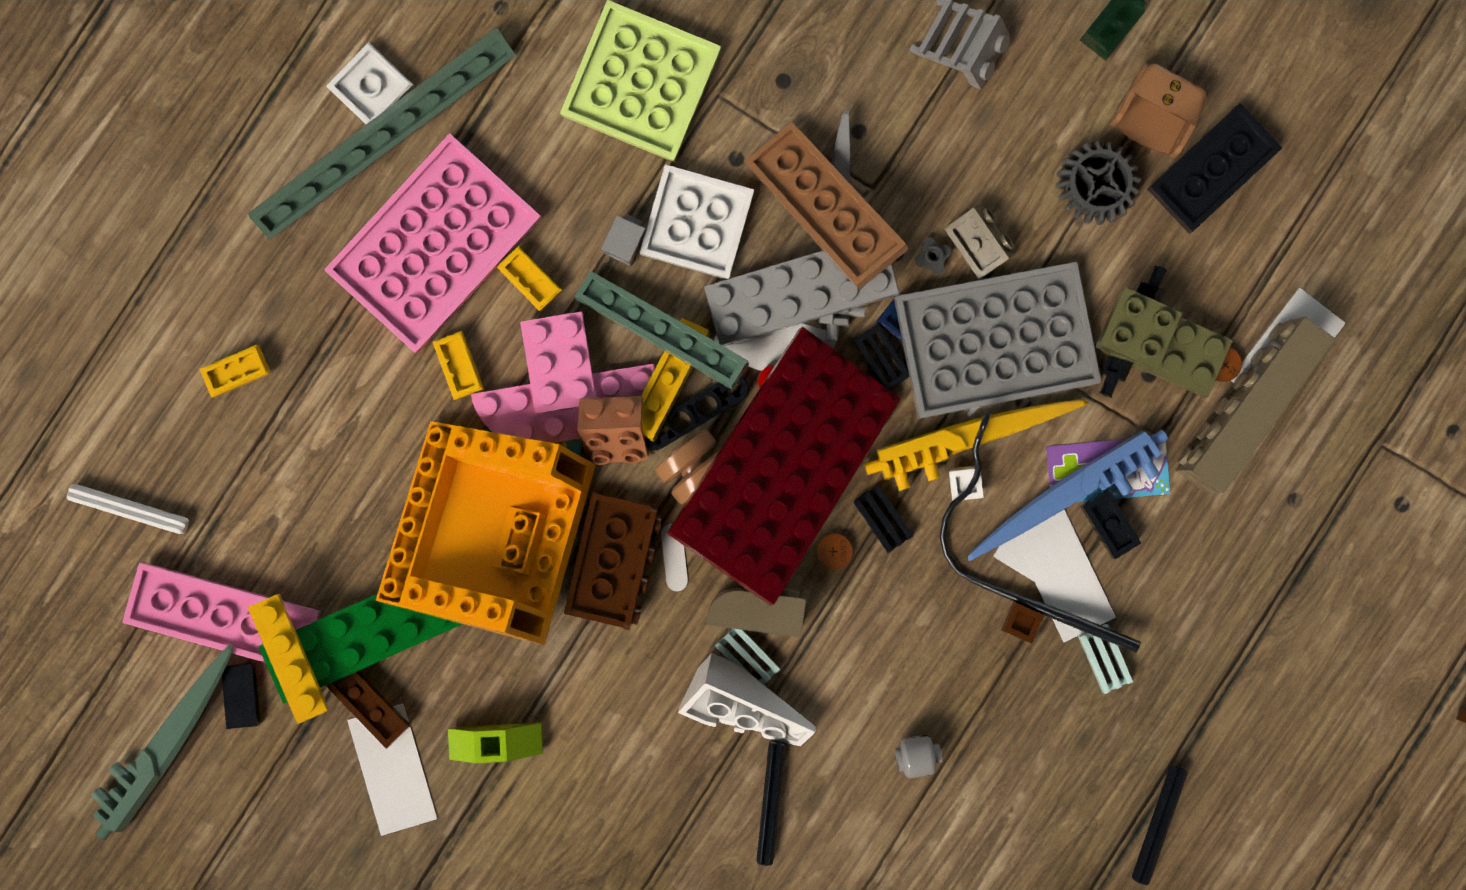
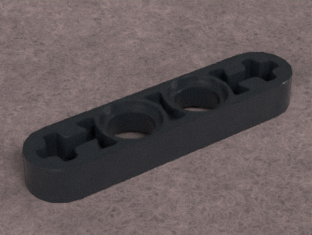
M742 377L739 379L737 384L741 383L743 387L739 390L741 396L736 398L732 394L724 398L729 403L722 407L718 395L713 391L720 388L722 394L729 388L718 382L671 410L667 417V424L670 430L675 433V436L669 439L668 433L662 435L659 445H656L654 442L648 443L647 438H645L647 449L654 451L663 449L743 401L748 393L746 381ZM710 396L715 399L717 407L713 413L704 414L700 411L699 402L703 397ZM684 412L690 417V424L686 429L678 430L673 426L672 419L676 413Z

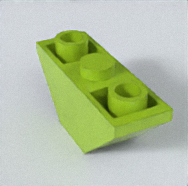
M542 722L448 728L449 760L469 763L507 762L543 754Z

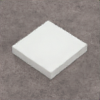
M368 42L326 87L365 124H368L408 94L415 86Z

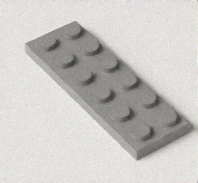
M824 251L704 286L718 341L722 346L900 295L892 264L858 290Z

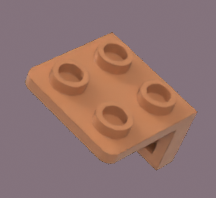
M642 396L580 398L577 430L588 461L597 465H605L617 462L634 464L648 460L649 453L642 429L644 405Z

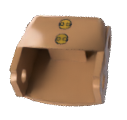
M1144 63L1127 93L1120 101L1109 125L1115 126L1120 132L1138 144L1175 158L1180 154L1190 138L1199 115L1208 100V96L1203 88L1158 64L1149 65Z

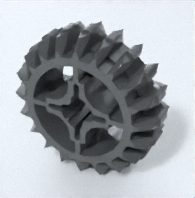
M1098 140L1092 143V147L1087 143H1083L1080 146V151L1073 149L1069 153L1071 159L1065 158L1061 162L1065 169L1058 170L1057 176L1064 180L1057 182L1056 188L1064 189L1065 192L1058 196V200L1068 199L1069 203L1065 205L1064 210L1068 211L1074 207L1076 209L1073 214L1074 219H1078L1082 214H1085V224L1091 223L1094 217L1097 225H1102L1105 218L1109 223L1116 221V214L1123 217L1127 214L1125 207L1131 208L1135 205L1131 197L1138 196L1140 190L1133 186L1139 184L1141 178L1134 177L1132 174L1139 170V166L1133 165L1130 167L1128 165V162L1133 157L1132 155H1127L1123 158L1121 156L1123 147L1120 146L1113 152L1112 142H1107L1103 149ZM1089 160L1106 162L1100 169L1085 168L1081 165V163ZM1114 169L1117 172L1120 179V190L1118 189L1119 185H1117L1112 178V173ZM1104 173L1101 178L1103 183L1100 184L1104 186L1092 193L1095 188L1094 183L1096 182L1094 180ZM1076 176L1078 177L1077 180L1080 181L1084 186V194L1082 197L1080 196L1076 188ZM1097 196H1102L1106 199L1110 197L1115 201L1114 204L1109 206L1090 204Z

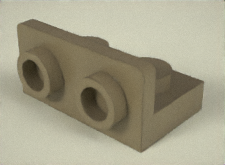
M982 205L973 207L944 228L978 279H981L1015 255L1012 250L1014 248L1013 242L1006 233H1000L995 225L997 220L989 208H983Z

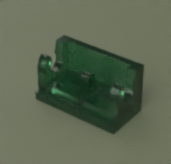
M1111 0L1084 33L1080 41L1106 61L1144 14L1146 2L1144 0Z

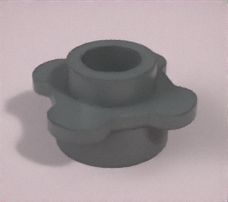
M927 238L923 241V249L920 255L916 256L915 262L919 267H925L932 270L934 274H940L944 271L943 264L946 258L951 255V249L947 245L941 246L936 244L932 238ZM932 253L936 255L935 259L930 257Z

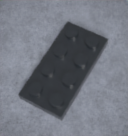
M1239 103L1147 190L1190 234L1275 156L1282 147Z

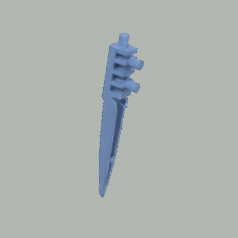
M1163 430L1151 436L1145 431H1140L1077 469L1029 502L999 526L970 552L968 560L971 561L1023 534L1098 489V486L1103 491L1115 484L1121 494L1125 496L1134 490L1126 479V476L1142 468L1149 480L1160 475L1152 460L1162 455L1157 446L1168 440L1167 435Z

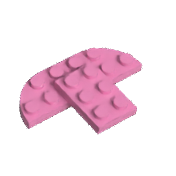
M582 311L521 321L530 384L471 394L479 417L494 433L550 443L580 439L577 430L580 398L641 396L655 370V366L653 363L593 373Z

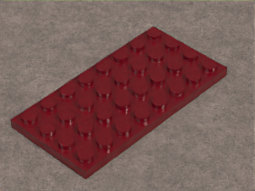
M802 326L795 333L668 529L667 534L768 605H774L901 398Z

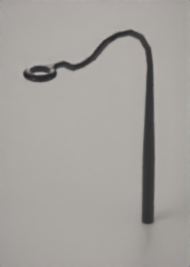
M988 408L972 448L975 462L973 477L967 489L950 503L942 519L939 537L944 557L957 574L971 583L1068 626L1136 653L1141 641L1067 611L977 579L959 568L949 554L946 541L948 520L954 508L971 494L980 476L982 465L978 450L992 415V408Z

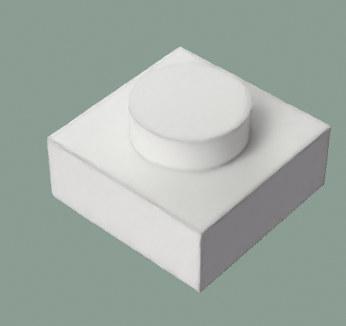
M975 465L948 468L952 501L967 489L973 477ZM981 472L971 494L964 500L984 498Z

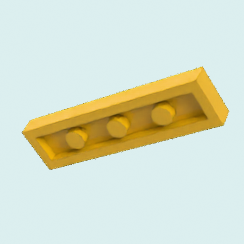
M681 318L680 322L709 338L710 331ZM666 351L661 356L641 395L644 402L642 426L644 437L655 442L693 369L692 366Z
M274 595L247 607L297 724L329 710L281 595Z

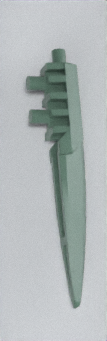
M231 644L218 655L193 684L146 748L140 752L135 759L136 761L129 763L126 768L119 762L112 765L109 772L118 779V786L111 788L109 793L101 787H98L92 793L91 797L101 807L93 815L102 824L96 832L98 838L106 840L112 831L123 832L166 773V770L185 743L214 692L233 652Z

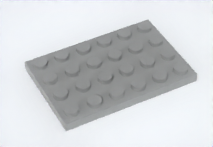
M1077 262L894 297L918 419L1101 383Z

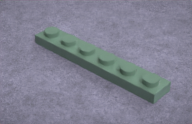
M590 271L574 296L582 304L732 390L749 365L747 359Z

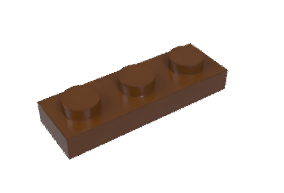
M359 671L325 685L386 749L411 726Z

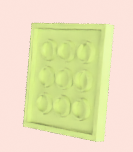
M607 0L560 114L567 119L675 162L721 52V46Z

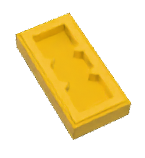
M519 246L497 266L501 273L540 312L562 292L559 286Z
M462 331L433 341L454 400L484 390Z
M254 345L199 369L212 398L221 396L271 374L260 345Z

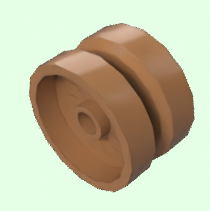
M708 429L703 430L690 440L689 438L667 456L668 459L653 471L663 484L670 483L680 474L683 476L684 479L675 485L671 492L680 505L689 499L718 454L716 452L709 459H706L704 456L716 445L717 441Z

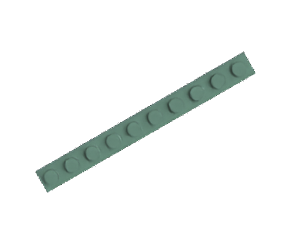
M497 28L493 29L248 213L250 219L269 239H272L515 57L516 54Z

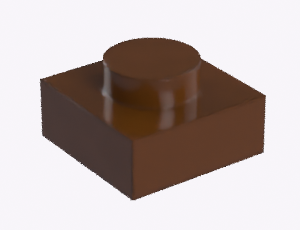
M1013 602L1001 630L1032 644L1044 615Z

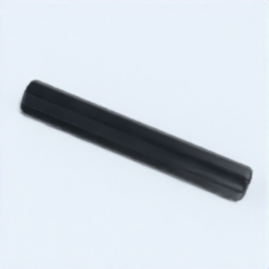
M771 741L768 746L756 859L757 864L771 866L774 860L785 756V743L779 741Z
M1171 765L1164 781L1132 874V879L1139 884L1149 885L1188 774L1187 770L1180 766Z

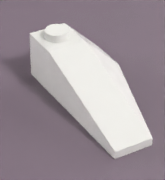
M713 653L697 669L678 710V713L705 725L716 727V723L719 722L735 726V732L744 733L745 730H754L761 732L762 736L766 739L797 746L804 744L816 732V726L741 666Z

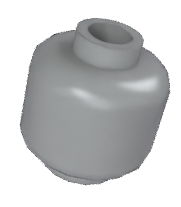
M928 735L902 738L899 746L895 747L898 771L904 772L908 778L931 776L936 772V763H942L940 745H933L932 739Z

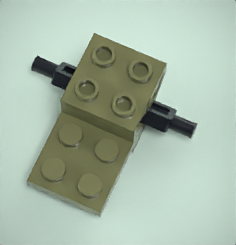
M1155 265L1148 283L1141 282L1137 292L1126 287L1120 289L1098 339L1096 347L1109 355L1102 370V373L1107 377L1099 394L1112 398L1118 381L1125 382L1130 369L1133 368L1144 374H1152L1204 398L1209 397L1233 340L1181 318L1183 312L1160 303L1164 294L1160 284L1167 270Z

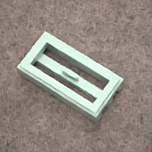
M1108 624L1102 625V626H1104V627L1110 629V627H1109ZM1088 633L1078 636L1102 693L1107 694L1112 689H1118L1124 684L1133 682L1118 645L1107 641L1122 676L1119 679L1102 639ZM1092 637L1112 682L1110 683L1106 682L1088 641Z
M732 628L715 645L729 661L741 666L751 674L724 646L729 642L759 673L761 678L758 681L763 685L780 670V667L744 630ZM736 633L770 667L767 672L733 638Z

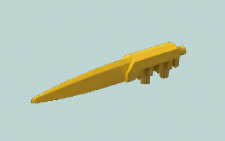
M1083 399L992 414L980 445L1047 422L1089 403ZM983 417L877 449L878 459L864 463L867 475L882 471L884 480L895 477L899 491L911 488L906 473L923 467L929 482L939 479L940 475L936 463L949 459L948 453L953 455L973 448L974 440Z

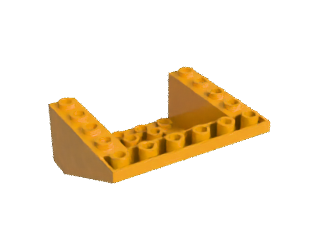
M430 421L376 601L545 645L595 464L560 444Z

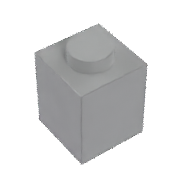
M626 215L624 219L616 216L601 248L603 254L632 266L645 236L646 230L641 227L643 222L630 215Z

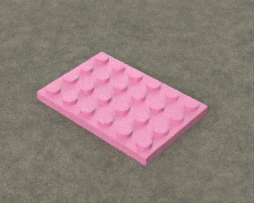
M449 133L324 270L413 352L418 354L492 274L497 266L535 227L542 217Z

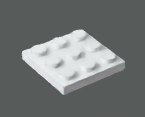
M665 164L640 255L726 280L729 279L754 189Z

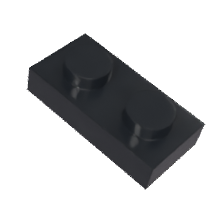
M1109 490L1102 492L1080 506L1112 559L1119 558L1141 544V541Z

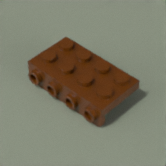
M592 492L564 614L622 627L625 630H630L632 624L638 625L642 607L637 606L639 593L645 595L649 576L644 575L646 563L652 564L656 546L651 545L653 532L659 534L663 515L658 514V507Z

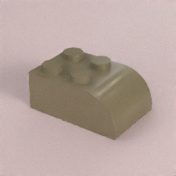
M785 586L776 603L770 606L744 587H730L721 591L712 600L708 609L706 625L801 637L806 598L800 594L798 588Z

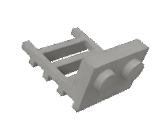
M937 0V5L942 6L921 46L912 45L909 49L910 52L963 72L971 86L982 89L986 80L992 77L999 56L1009 46L1011 36L1001 16L997 14L992 16L985 13L982 9H972L965 3L961 5L953 0ZM952 11L958 12L935 53L931 52ZM968 16L973 17L952 58H947L946 56Z

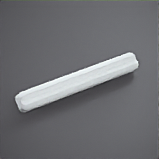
M73 484L68 489L67 499L174 533L184 534L189 525V519L78 484Z

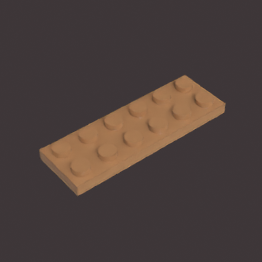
M793 122L789 123L745 160L749 169L858 290L863 288L909 250L907 244Z

